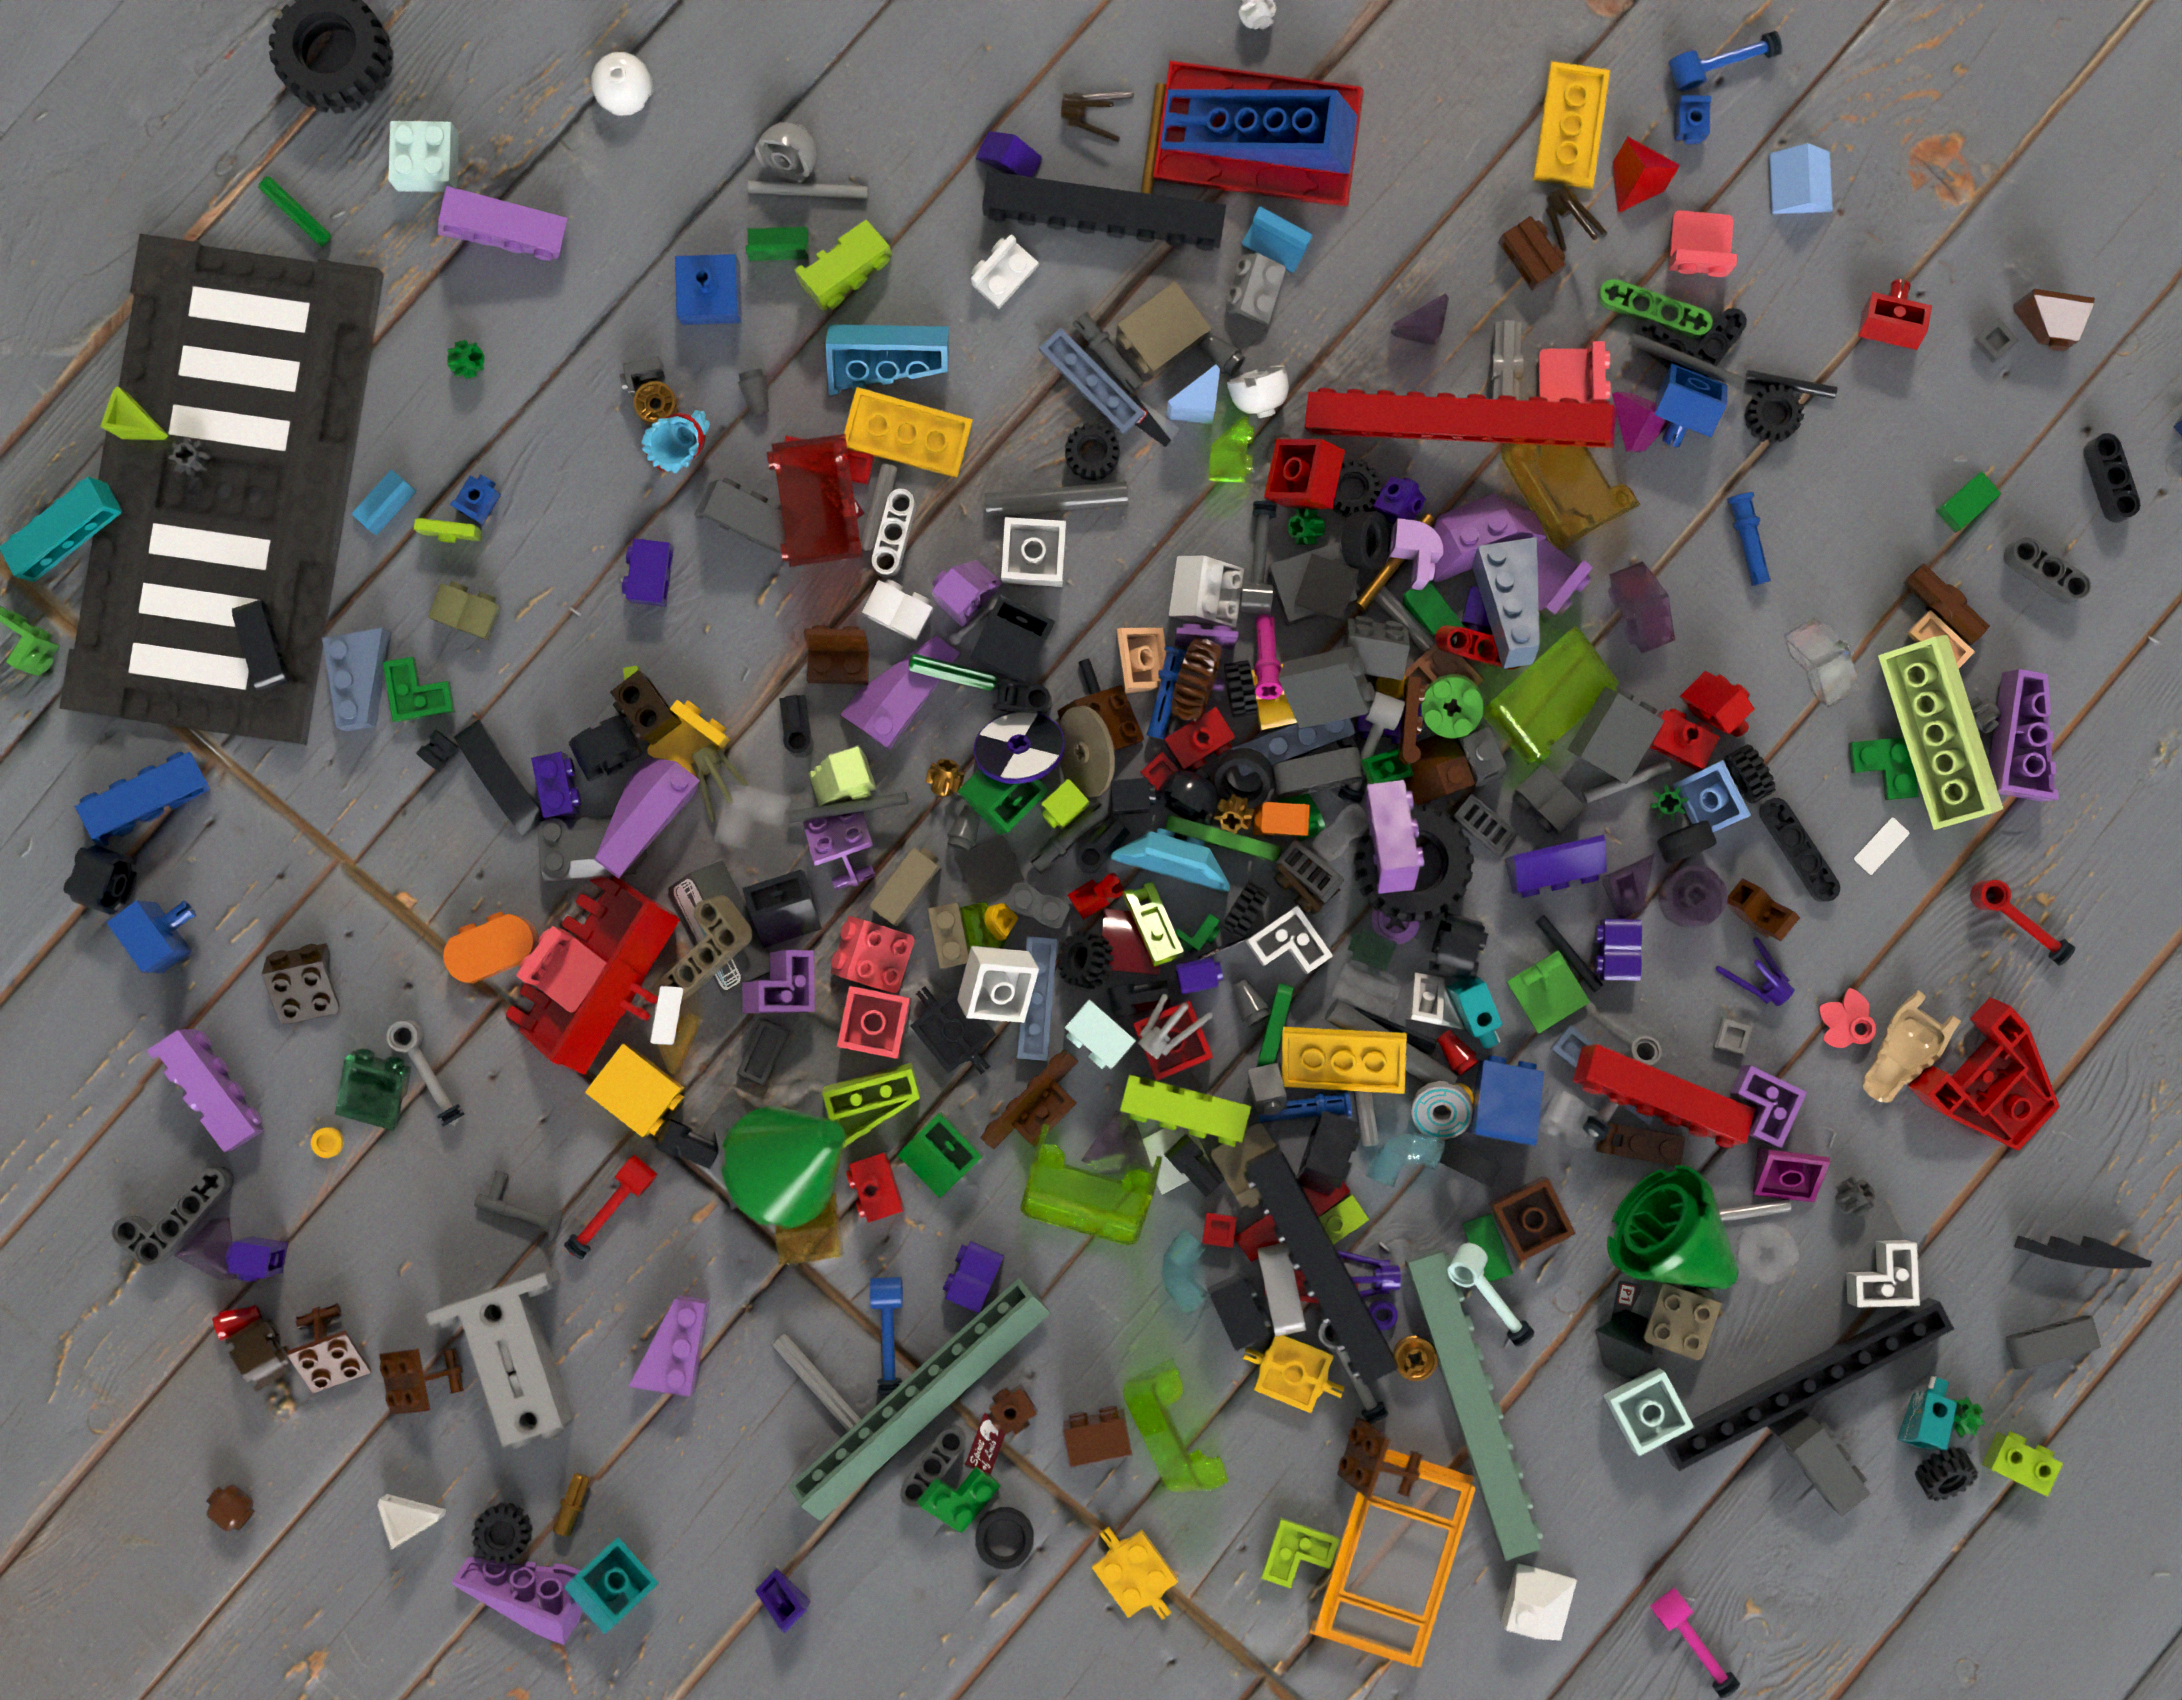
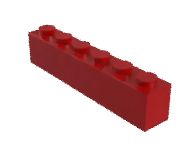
M1593 1044L1581 1048L1572 1082L1582 1085V1090L1595 1095L1602 1093L1609 1096V1101L1623 1106L1629 1104L1636 1107L1635 1111L1639 1114L1659 1116L1663 1118L1662 1122L1673 1127H1680L1681 1125L1688 1128V1133L1702 1138L1708 1136L1715 1139L1714 1143L1718 1146L1733 1148V1145L1747 1143L1755 1108L1601 1045Z

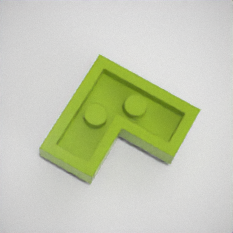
M1280 1517L1261 1573V1579L1291 1589L1300 1559L1330 1569L1340 1540L1339 1537Z

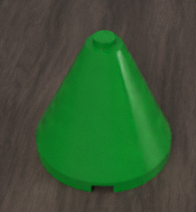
M768 1106L749 1112L730 1128L721 1149L725 1150V1165L721 1167L722 1176L731 1198L747 1216L765 1226L774 1224L783 1226V1229H790L811 1221L826 1208L833 1195L845 1141L844 1131L840 1124L834 1120L784 1107Z
M1676 1165V1171L1666 1173L1663 1169L1657 1170L1634 1186L1622 1200L1611 1220L1617 1225L1613 1238L1607 1236L1608 1254L1612 1263L1632 1278L1719 1290L1726 1289L1735 1284L1739 1268L1713 1190L1709 1182L1702 1175L1688 1166Z

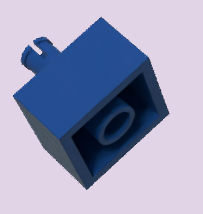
M736 254L675 256L676 313L682 325L742 323L740 263Z
M1671 363L1656 394L1654 415L1671 421L1662 440L1670 445L1673 438L1672 446L1680 447L1687 429L1712 437L1727 406L1728 385Z
M136 900L106 922L141 972L164 973L192 952L176 930L196 916L193 909L189 910L192 907L185 900L167 914L164 913L158 903Z

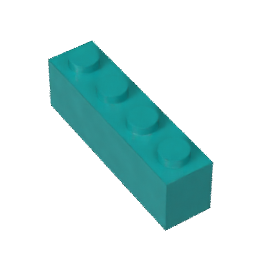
M88 476L78 481L75 487L64 496L57 498L44 512L33 517L31 522L19 532L12 534L0 546V551L14 577L35 582L123 511L108 483Z

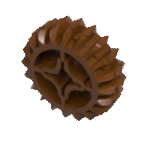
M1199 638L1190 643L1181 664L1173 692L1171 710L1174 715L1188 721H1198L1203 716L1222 658L1220 645L1213 643V641Z

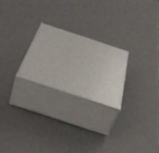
M1721 1018L1713 1047L1745 1056L1753 1027Z

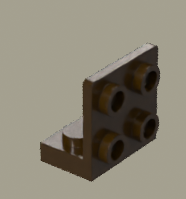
M1299 851L1288 865L1293 867L1303 853ZM1309 859L1298 873L1302 875L1311 865L1312 861ZM1279 863L1272 869L1276 874L1273 877L1274 881L1284 891L1288 888L1296 896L1293 901L1300 907L1303 913L1306 914L1310 911L1312 915L1316 914L1326 904L1298 882L1282 863ZM1318 867L1308 881L1312 883L1322 869ZM1327 876L1318 889L1322 891L1331 879ZM1338 888V889L1336 890V892L1331 896V898H1332L1333 896H1335V895L1340 891L1339 888Z

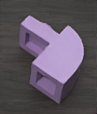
M1398 518L1391 530L1389 557L1413 560L1410 589L1423 590L1426 584L1433 580L1435 563L1443 555L1442 541L1437 532L1429 525L1420 521Z

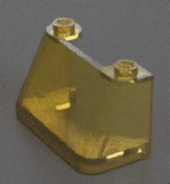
M1506 443L1501 449V459L1531 511L1536 514L1547 538L1557 549L1563 550L1574 545L1640 506L1634 492L1625 484L1610 487L1587 447Z

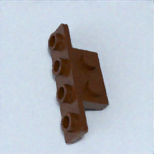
M1066 1049L1054 1055L1045 1070L1029 1081L1023 1093L1008 1103L1006 1110L1001 1116L987 1125L985 1132L980 1138L991 1148L995 1149L1016 1129L1035 1147L1077 1104L1058 1083L1077 1064L1078 1060Z

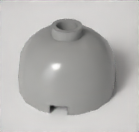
M779 122L769 127L762 134L755 147L756 157L761 165L766 169L770 165L773 169L779 171L775 174L776 177L791 183L803 182L810 175L817 160L816 143L806 128L799 124Z

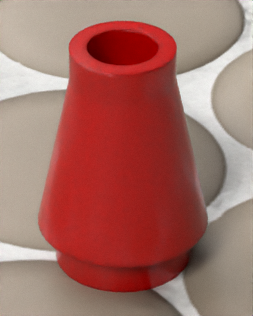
M1451 1029L1436 1039L1452 1072L1456 1071L1459 1076L1469 1071L1479 1062L1475 1057L1477 1053L1458 1038Z
M255 1304L250 1307L221 1311L218 1316L212 1318L217 1336L222 1341L258 1318L262 1319L258 1306Z

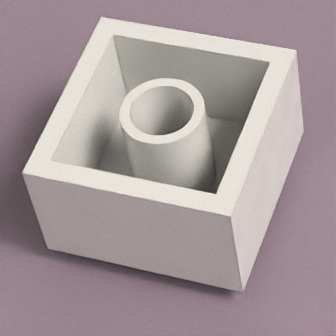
M1005 517L1001 571L1002 583L1062 587L1066 521Z
M971 946L957 999L966 1018L1024 1023L1039 968L1029 951Z

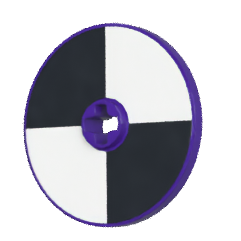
M1025 712L1008 713L992 720L979 732L974 743V756L979 769L991 779L1010 784L1027 783L1042 778L1055 769L1065 752L1064 735L1059 725L1045 715Z

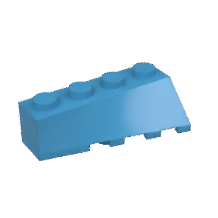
M828 325L825 343L828 396L839 394V390L852 388L855 391L856 387L865 389V385L882 382L885 385L894 383V379L904 377L915 379L948 372L950 354L948 326Z

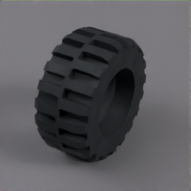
M295 0L296 3L291 7L286 4L281 9L283 13L282 18H275L272 27L276 32L269 35L268 44L273 49L270 50L269 56L275 66L274 70L291 93L308 107L314 106L317 111L327 113L329 108H331L335 114L344 113L346 107H350L352 111L361 108L359 103L366 100L370 103L374 100L373 93L377 89L382 91L386 85L383 80L384 76L389 77L391 74L392 66L388 61L393 59V50L389 45L391 40L388 33L369 6L362 0ZM337 29L347 30L355 35L356 47L354 54L343 68L325 74L309 70L307 55L310 46L317 37L327 31Z
M1417 803L1413 804V809L1409 810L1411 819H1416L1418 835L1427 838L1435 845L1442 861L1438 879L1431 887L1423 891H1399L1378 894L1376 884L1379 881L1377 865H1374L1373 861L1375 851L1369 826L1359 838L1353 860L1356 869L1354 872L1355 880L1359 882L1361 887L1359 890L1363 897L1366 896L1371 902L1369 905L1375 910L1385 913L1384 916L1391 919H1400L1401 922L1426 921L1450 910L1467 891L1466 887L1473 875L1471 865L1474 864V854H1470L1469 849L1471 842L1469 837L1465 838L1461 831L1463 827L1458 822L1454 823L1450 819L1451 815L1445 811L1439 812L1434 810V806L1430 805L1417 806Z

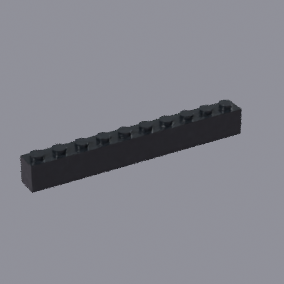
M1927 1298L1919 1302L1920 1306H1912L1692 1419L1691 1422L1694 1428L1661 1445L1671 1465L1678 1471H1681L1954 1330L1941 1302Z

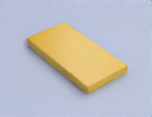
M1551 61L1533 180L1587 189L1593 188L1610 70Z
M856 387L841 447L957 479L973 419Z
M1283 1027V1085L1290 1088L1405 1094L1407 1033Z

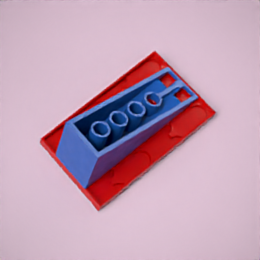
M1169 61L1153 177L1158 181L1173 184L1200 186L1207 189L1260 194L1268 197L1348 207L1364 90L1361 86Z

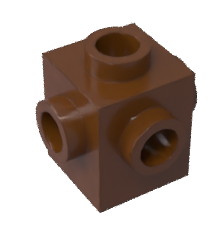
M1021 1384L1011 1391L1006 1387L991 1397L994 1402L989 1406L991 1413L988 1414V1417L997 1431L1002 1428L1005 1434L1011 1431L1017 1434L1030 1425L1029 1419L1037 1415V1408ZM1013 1408L1016 1412L1009 1414L1006 1409Z

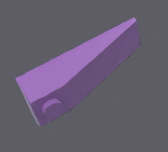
M647 757L629 776L596 854L595 861L619 879L695 796L700 780L675 761Z

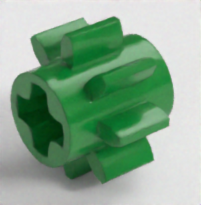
M466 340L455 342L454 348L447 350L449 353L447 365L455 373L454 376L464 375L465 379L476 377L477 371L484 370V354L476 342L468 344Z
M1296 509V515L1289 518L1288 534L1296 538V545H1316V538L1324 535L1325 520L1317 516V509Z
M1665 784L1664 793L1653 792L1654 796L1658 798V803H1653L1650 807H1659L1661 810L1658 814L1659 819L1664 814H1670V819L1673 822L1675 820L1674 813L1677 811L1681 814H1686L1685 810L1681 808V803L1687 802L1689 799L1678 796L1681 791L1680 786L1672 792L1669 791L1668 785ZM1671 794L1673 799H1678V804L1674 805L1673 811H1668L1667 807H1661L1660 802L1665 800V795Z
M1965 1397L1964 1400L1952 1399L1957 1403L1952 1430L1956 1429L1960 1438H1963L1965 1434L1977 1435L1976 1431L1980 1425H1985L1984 1420L1979 1416L1984 1412L1980 1405H1973L1969 1397Z

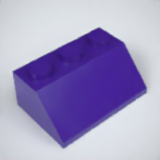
M1604 835L1505 858L1512 893L1521 892L1522 898L1540 894L1539 888L1551 885L1552 891L1570 887L1569 881L1580 879L1581 884L1599 881L1598 874L1607 872Z

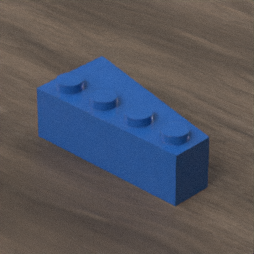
M184 752L175 753L166 759L167 763L161 766H148L137 773L138 776L129 781L121 779L109 785L110 790L99 795L95 792L79 800L80 804L74 807L94 843L105 847L109 845L107 841L109 837L119 835L124 837L133 832V828L136 826L135 823L139 821L142 823L151 822L161 817L165 812L163 808L169 805L170 809H175L210 790L191 752L186 754Z

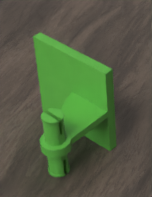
M1559 950L1506 981L1537 1034L1590 1003Z

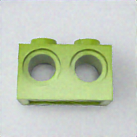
M1068 779L1041 803L1044 809L1041 814L1053 829L1059 826L1064 830L1089 807L1090 801Z

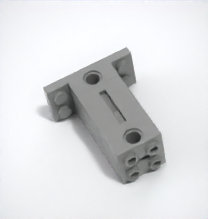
M557 1267L426 1313L429 1325L439 1323L441 1328L461 1320L502 1447L512 1444L513 1449L531 1443V1440L538 1438L537 1435L542 1434L543 1439L556 1435L561 1430L567 1428L566 1423L573 1418L534 1296L553 1289L552 1283L560 1279ZM496 1305L500 1307L502 1311V1316H499L497 1314L495 1309ZM530 1412L536 1416L537 1422L532 1420Z

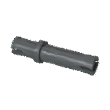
M1088 312L1083 313L1077 318L1078 321L1075 320L1073 322V326L1087 340L1089 349L1096 351L1128 390V393H1133L1145 381L1141 379L1109 340L1110 335L1108 332H1103Z
M1098 801L1056 837L1052 836L1048 840L1049 843L1029 858V861L1042 874L1059 858H1065L1068 855L1067 852L1111 816L1110 813Z

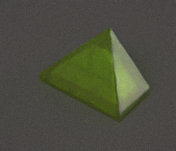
M986 902L960 907L969 953L971 946L1003 949L1008 939L1007 937L1006 940L998 941L986 927L985 912L989 907Z

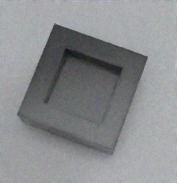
M2000 318L1973 339L1992 363L2019 341Z

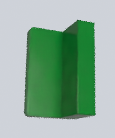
M808 227L748 228V245L745 248L749 261L809 260Z

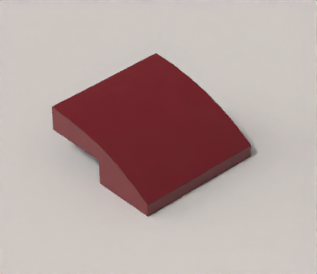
M1104 909L1102 936L1110 941L1108 945L1113 948V951L1109 953L1114 955V961H1109V965L1113 966L1112 970L1159 975L1160 965L1154 967L1131 911Z

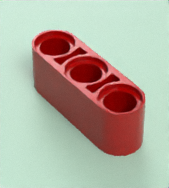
M1452 625L1442 626L1437 631L1435 643L1439 650L1503 668L1493 636ZM1455 633L1457 636V641L1455 645L1452 647L1450 639L1451 636ZM1482 641L1484 647L1482 652L1478 654L1477 646ZM1521 666L1512 667V668H1505V669L1516 670V669L1520 668Z

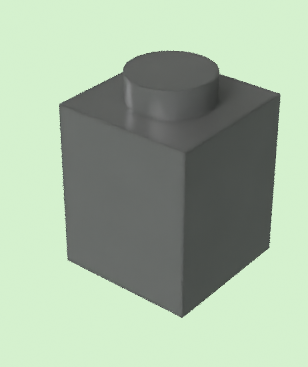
M1278 1063L1247 1069L1248 1084L1257 1115H1274L1282 1109H1287L1286 1092Z

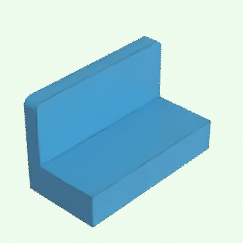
M1259 206L1254 215L1253 223L1242 241V246L1253 253H1259L1285 266V270L1294 273L1311 242L1312 234Z
M391 469L351 515L361 522L367 530L377 536L413 496L416 490Z

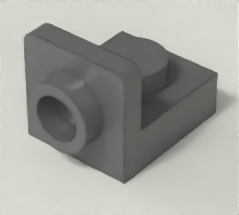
M658 356L624 363V373L620 374V381L623 391H628L633 399L637 391L636 381L640 380L641 383L657 381L658 376L665 375L663 363Z

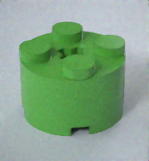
M1457 673L1445 674L1433 680L1425 689V698L1422 701L1423 719L1425 724L1439 736L1446 738L1467 736L1478 726L1483 715L1482 694L1478 686L1465 675ZM1452 699H1456L1457 705L1461 708L1448 712V707L1444 703H1450Z

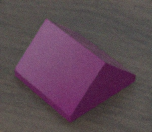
M1758 1148L1753 1194L1756 1196L1814 1203L1830 1165V1157Z

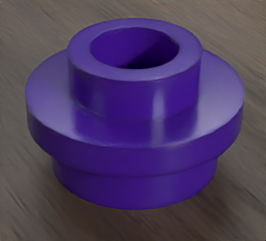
M1377 1300L1369 1306V1310L1381 1331L1389 1330L1396 1324L1398 1313L1396 1307L1391 1302ZM1381 1309L1387 1311V1318L1385 1320H1378L1376 1317L1377 1312Z

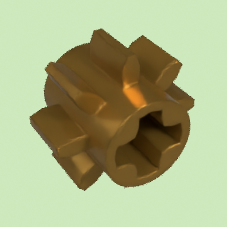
M940 759L937 761V764L931 763L930 769L927 770L925 782L931 783V791L934 794L947 797L962 786L965 773L958 772L959 765L955 761Z
M1232 794L1228 801L1220 800L1218 804L1219 810H1217L1214 819L1220 820L1221 830L1237 834L1241 827L1246 830L1249 828L1254 809L1248 808L1247 798L1242 799Z

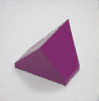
M1629 392L1612 393L1626 452L1645 451L1671 421L1655 416L1656 403Z

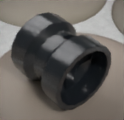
M435 729L429 736L430 742L427 745L421 746L416 754L440 772L446 765L447 757L454 756L459 747Z

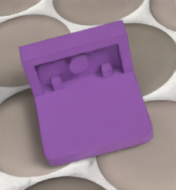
M1544 539L1537 542L1539 612L1550 620L1556 613L1562 616L1572 603L1569 599L1570 595L1575 589L1581 592L1588 584L1591 577L1587 574L1593 567L1584 560L1577 565Z

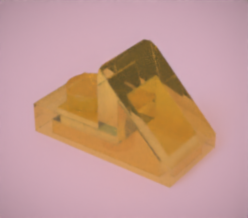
M688 1013L686 1018L681 1016L676 1027L678 1037L674 1039V1043L672 1045L658 1044L668 1072L679 1074L703 1017L694 1013Z

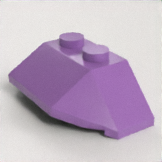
M1493 493L1439 515L1433 529L1442 541L1443 555L1435 563L1433 581L1436 584L1473 569V560L1477 547L1480 545L1537 537V542L1547 539V535L1535 512Z

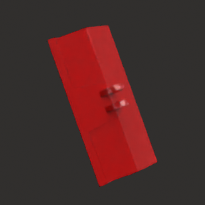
M613 876L612 879L608 877L590 879L592 883L605 890L598 902L583 893L578 896L576 904L590 912L584 924L570 916H566L562 922L564 928L577 935L575 937L577 940L607 962L577 1012H568L543 991L541 992L530 984L525 983L520 990V994L535 1003L530 1012L526 1014L515 1006H511L506 1013L508 1018L521 1025L518 1031L548 1060L557 1065L562 1064L583 1075L587 1072L619 1018L623 1016L626 1010L648 1022L651 1017L648 1011L634 1005L631 1001L637 993L648 1002L657 1004L658 996L641 985L680 921V918L674 912L616 876Z

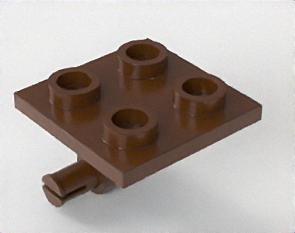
M338 1303L322 1309L320 1307L313 1308L311 1313L295 1318L299 1330L314 1325V1342L287 1351V1357L312 1393L371 1373L370 1366L346 1330L327 1337L325 1320L342 1315Z
M456 1348L443 1350L446 1369L425 1375L423 1374L419 1349L379 1354L381 1361L380 1372L384 1377L386 1403L390 1409V1415L429 1411L430 1406L425 1381L448 1376L451 1393L464 1391L460 1375L463 1369L462 1365H458Z
M1356 1417L1354 1426L1349 1432V1441L1344 1456H1342L1339 1462L1337 1475L1364 1497L1370 1499L1380 1471L1403 1476L1397 1493L1410 1497L1414 1481L1419 1479L1420 1473L1418 1469L1424 1455L1411 1451L1406 1467L1385 1462L1384 1458L1391 1439L1363 1418Z

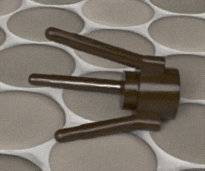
M1064 93L1061 118L1069 119V126H1077L1118 142L1120 140L1119 136L1081 121L1080 117L1086 118L1088 107L1114 106L1112 101L1103 100L1133 98L1134 93Z
M1567 186L1558 188L1546 198L1550 206L1545 211L1551 218L1557 241L1563 252L1567 248L1557 218L1558 214L1561 218H1564L1572 213L1593 240H1596L1598 236L1589 223L1602 236L1607 235V231L1579 202L1575 194L1570 192Z

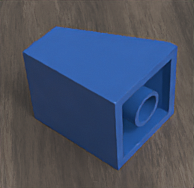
M1489 1055L1488 1061L1479 1060L1473 1092L1472 1120L1466 1132L1536 1146L1544 1072L1536 1070L1537 1064L1519 1061L1518 1067L1507 1065V1058Z

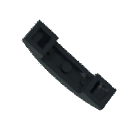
M477 720L454 736L463 754L486 789L522 836L537 827L540 821L546 820V818H543L542 809L533 796L527 792L480 720Z

